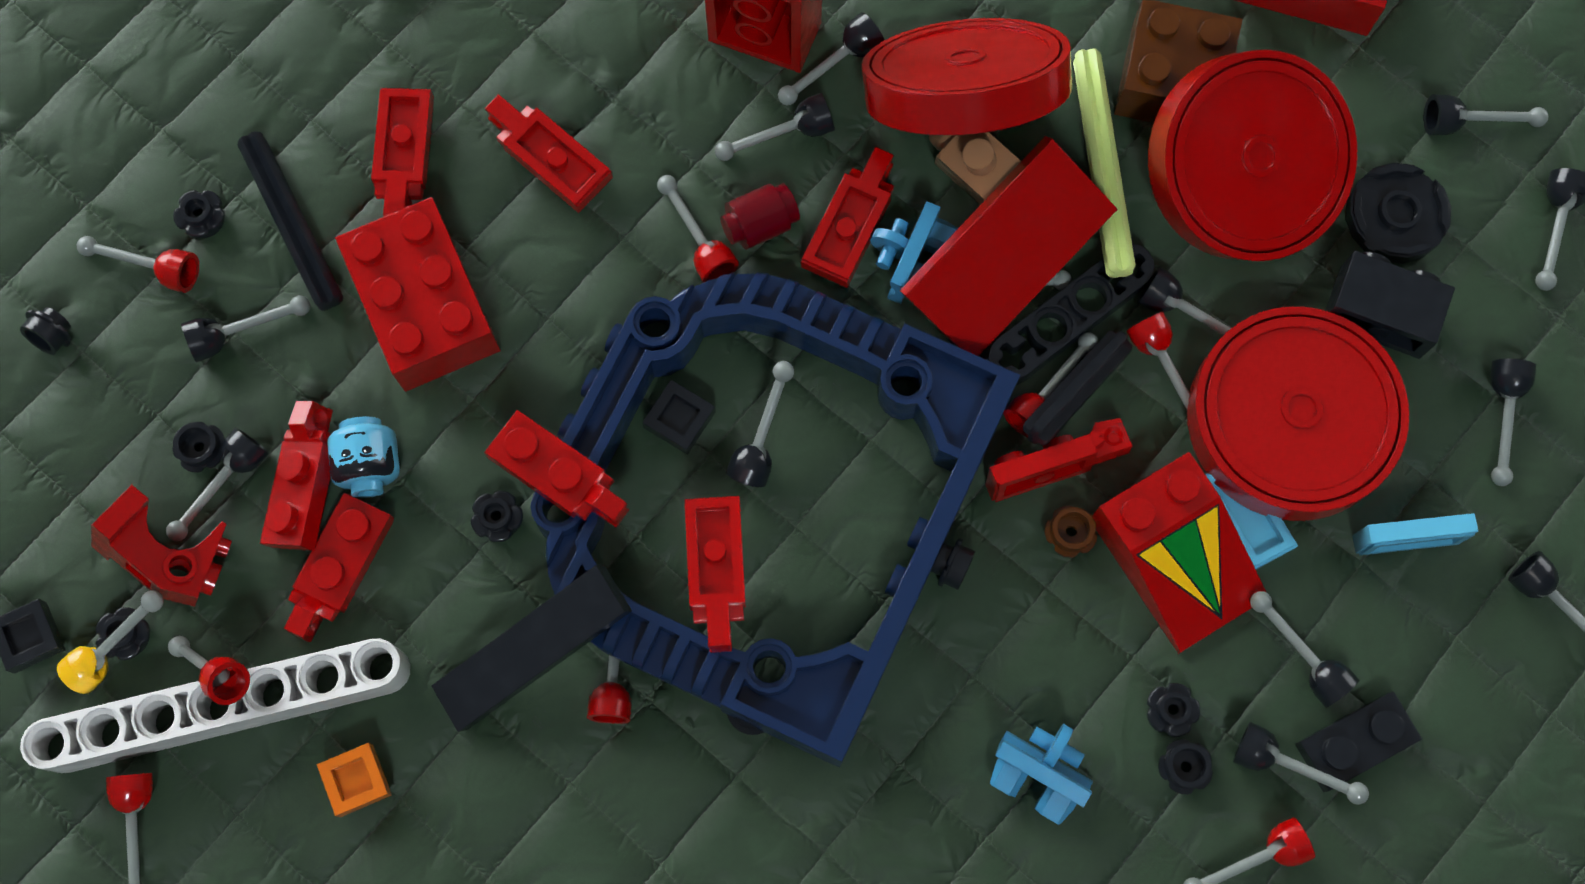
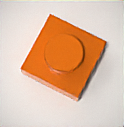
M369 742L316 764L336 817H343L392 796L374 745Z

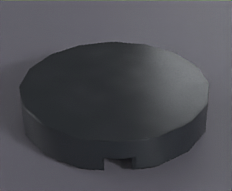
M1390 163L1373 168L1356 183L1346 201L1345 220L1352 238L1365 252L1381 254L1392 263L1404 264L1422 259L1440 244L1451 225V204L1444 187L1436 179L1433 182L1428 176L1423 174L1424 170L1415 165Z

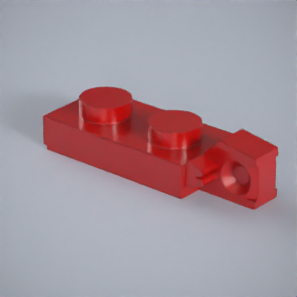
M380 89L371 180L375 186L376 199H384L383 216L411 206L412 200L423 199V189H426L434 105V95L431 89Z
M499 94L485 107L489 114L488 120L501 131L496 138L504 147V150L576 212L580 213L613 178L612 171L537 107L533 110L526 106L519 112Z
M875 147L863 172L852 168L849 174H844L802 257L801 268L848 288L870 244V238L874 230L878 228L891 202L894 185L887 183L886 180L894 165L892 163L893 154Z
M296 401L288 423L290 429L286 431L283 437L284 441L280 450L260 544L271 548L313 550L316 547L331 478L327 446L328 437L331 435L328 431L333 412L330 408H326L314 401Z
M519 410L515 411L484 452L489 460L573 518L578 516L585 521L591 512H594L617 528L629 512V509L626 507L628 504L609 490L614 483V479L607 475L603 468Z
M1121 418L1095 422L1090 434L1075 439L1070 434L1062 435L1052 439L1047 445L1043 446L1042 450L1024 455L1023 451H1014L995 460L994 466L989 468L985 485L991 500L998 502L1091 471L1092 466L1130 453L1132 443Z
M343 493L316 542V547L313 548L292 586L294 589L288 600L294 603L295 606L284 627L285 630L305 641L311 642L324 618L333 622L339 612L345 613L394 522V518L390 514Z
M740 496L685 499L690 610L693 611L694 624L707 623L710 653L732 652L731 622L744 621V608L746 607Z

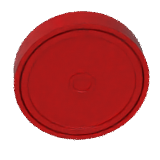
M1009 18L962 19L911 29L882 41L865 55L862 61V76L866 109L871 117L883 125L905 132L927 135L977 134L1028 123L1051 113L1069 98L1072 92L1070 42L1063 33L1050 26Z
M1252 50L1223 55L1211 59L1190 71L1175 85L1160 107L1152 127L1148 148V171L1153 195L1170 226L1180 237L1197 249L1213 256L1235 260L1269 261L1292 255L1315 242L1328 230L1341 213L1351 192L1357 167V137L1353 118L1346 101L1336 85L1325 73L1307 60L1276 50Z
M1281 307L1262 311L1246 318L1228 330L1218 340L1195 374L1190 389L1187 409L1188 429L1194 451L1205 472L1212 475L1216 480L1214 483L1227 496L1249 510L1264 516L1269 514L1289 521L1316 520L1335 515L1355 505L1375 490L1389 476L1402 455L1407 440L1410 416L1408 397L1401 374L1382 345L1354 322L1332 312L1310 307Z

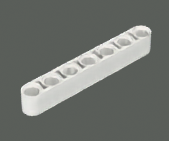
M380 638L368 639L247 669L250 674V685L246 694L239 701L230 704L227 712L216 720H213L210 715L212 700L203 693L199 681L41 719L32 723L25 730L21 738L20 750L23 759L30 766L57 773H71L392 694L400 690L407 683L410 676V662L408 657L392 643ZM381 654H390L393 660L390 673L380 680H372L370 675L372 661ZM328 667H336L338 671L336 686L331 691L319 693L317 689L319 674ZM281 680L284 685L282 698L277 704L267 707L263 700L265 688L270 682ZM171 706L174 711L172 726L167 731L159 733L156 727L157 716L164 708ZM116 719L119 724L118 737L111 745L105 746L102 740V732L110 721ZM61 733L64 739V747L56 758L51 759L48 754V745L55 735Z

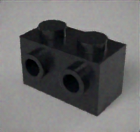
M1354 251L1339 269L1325 311L1332 312L1354 322L1366 330L1381 345L1420 359L1438 342L1455 287L1440 282V279L1430 272L1422 270L1409 271L1393 265L1388 258L1381 254Z

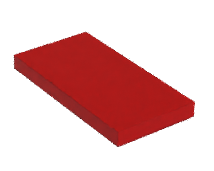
M1045 136L901 288L900 292L957 347L979 356L1118 209L1052 138Z

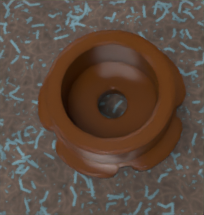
M1070 505L1062 506L1054 511L1053 519L1047 521L1045 537L1048 543L1055 546L1054 550L1059 555L1069 558L1076 557L1078 553H1087L1094 547L1097 541L1095 533L1096 522L1092 515L1084 509ZM1073 527L1076 530V535L1069 536L1066 533V529Z

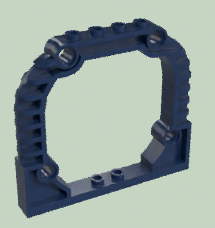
M768 273L724 274L719 278L709 280L695 287L694 285L689 286L675 295L671 301L657 296L644 298L631 309L623 325L616 323L612 328L605 344V352H608L600 370L596 368L591 369L581 389V396L584 397L576 415L569 413L565 417L557 434L559 439L603 468L605 472L654 377L669 376L685 368L695 355L704 337L737 331H748L777 338L879 386L877 395L883 411L892 418L900 420L914 419L929 446L934 464L952 472L930 520L919 517L907 546L914 549L915 552L908 567L905 568L897 564L884 594L893 597L869 651L847 642L828 651L796 657L791 648L784 642L769 638L752 644L746 652L732 648V652L710 653L708 636L634 602L623 593L622 595L632 612L590 641L591 644L606 654L721 708L723 713L734 718L737 717L769 735L840 768L999 425L1003 412L1010 401L1020 374L904 323L902 329H899L880 318L872 317L853 306L843 304L827 297L826 294L800 285L799 282L772 276ZM660 322L669 327V330L660 337L653 338L643 333V330L651 323ZM900 379L910 380L917 386L918 392L910 396L900 395L894 391L891 385ZM534 492L530 504L531 514L542 535L547 538V568L551 586L556 595L597 565L592 557V553L601 538L605 520L591 512L585 521L575 516L574 518L570 517L564 522H551L547 519V515L554 504L537 492ZM764 658H775L783 664L785 674L776 682H762L754 673L755 666Z

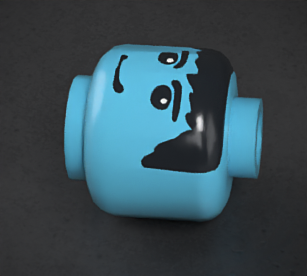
M366 416L341 421L339 429L328 437L327 446L331 480L338 487L350 489L352 497L369 498L379 496L384 493L383 486L392 483L398 478L400 466L396 434L388 426L381 425V419Z

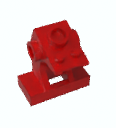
M131 485L91 525V547L105 559L109 560L112 558L149 590L161 593L165 600L195 607L200 593L212 595L223 565L213 562L215 555L226 558L232 540L223 538L227 524L222 521L195 547L184 550L169 549L157 542L149 532L147 524L149 498ZM179 569L184 571L187 575L183 577H177L173 575L171 571Z

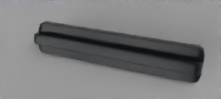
M1109 331L1023 423V431L1028 435V440L1031 443L1047 445L1132 352L1133 345L1127 340L1128 336L1124 332L1119 331L1116 333Z

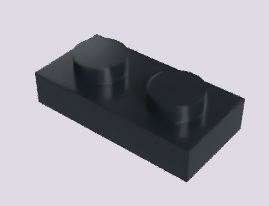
M1392 691L1295 743L1308 766L1347 782L1423 739L1396 694ZM1317 782L1323 793L1333 789Z

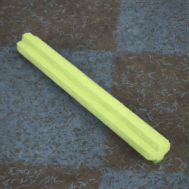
M1095 48L1089 50L1081 49L1075 54L1073 66L1091 181L1118 209L1099 229L1105 271L1111 278L1128 277L1133 274L1136 264L1102 55Z

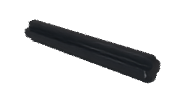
M258 131L241 137L238 140L237 146L315 305L321 311H326L339 305L343 301V294L267 140Z

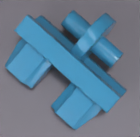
M926 201L910 239L905 237L909 223L900 218L895 219L891 230L884 228L874 230L870 242L874 248L880 251L875 264L881 269L889 270L894 258L900 259L890 281L891 289L887 299L901 304L905 296L900 290L924 265L920 263L924 252L927 251L934 254L958 229L951 223L938 218L940 206Z
M1063 724L1055 737L1037 726L1031 734L1029 741L1046 750V753L1011 732L1006 731L998 744L995 754L998 759L990 784L1008 796L1016 797L1028 775L1041 782L1046 787L1035 804V810L1042 816L1060 825L1077 804L1084 808L1092 794L1090 788L1093 781L1058 761L1060 758L1073 767L1078 768L1085 756L1084 753L1067 744L1074 729Z

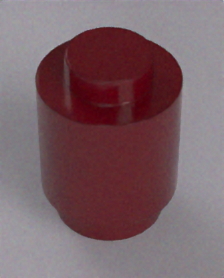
M769 183L726 202V214L720 216L722 228L730 243L735 244L739 242L745 250L790 231L791 224L800 220V213L795 198L784 183L775 187Z

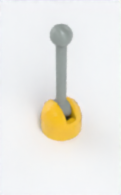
M155 590L145 592L141 597V605L97 648L78 646L70 651L57 664V673L62 682L77 693H91L104 680L109 670L106 654L149 612H156L162 608L164 604L162 594Z

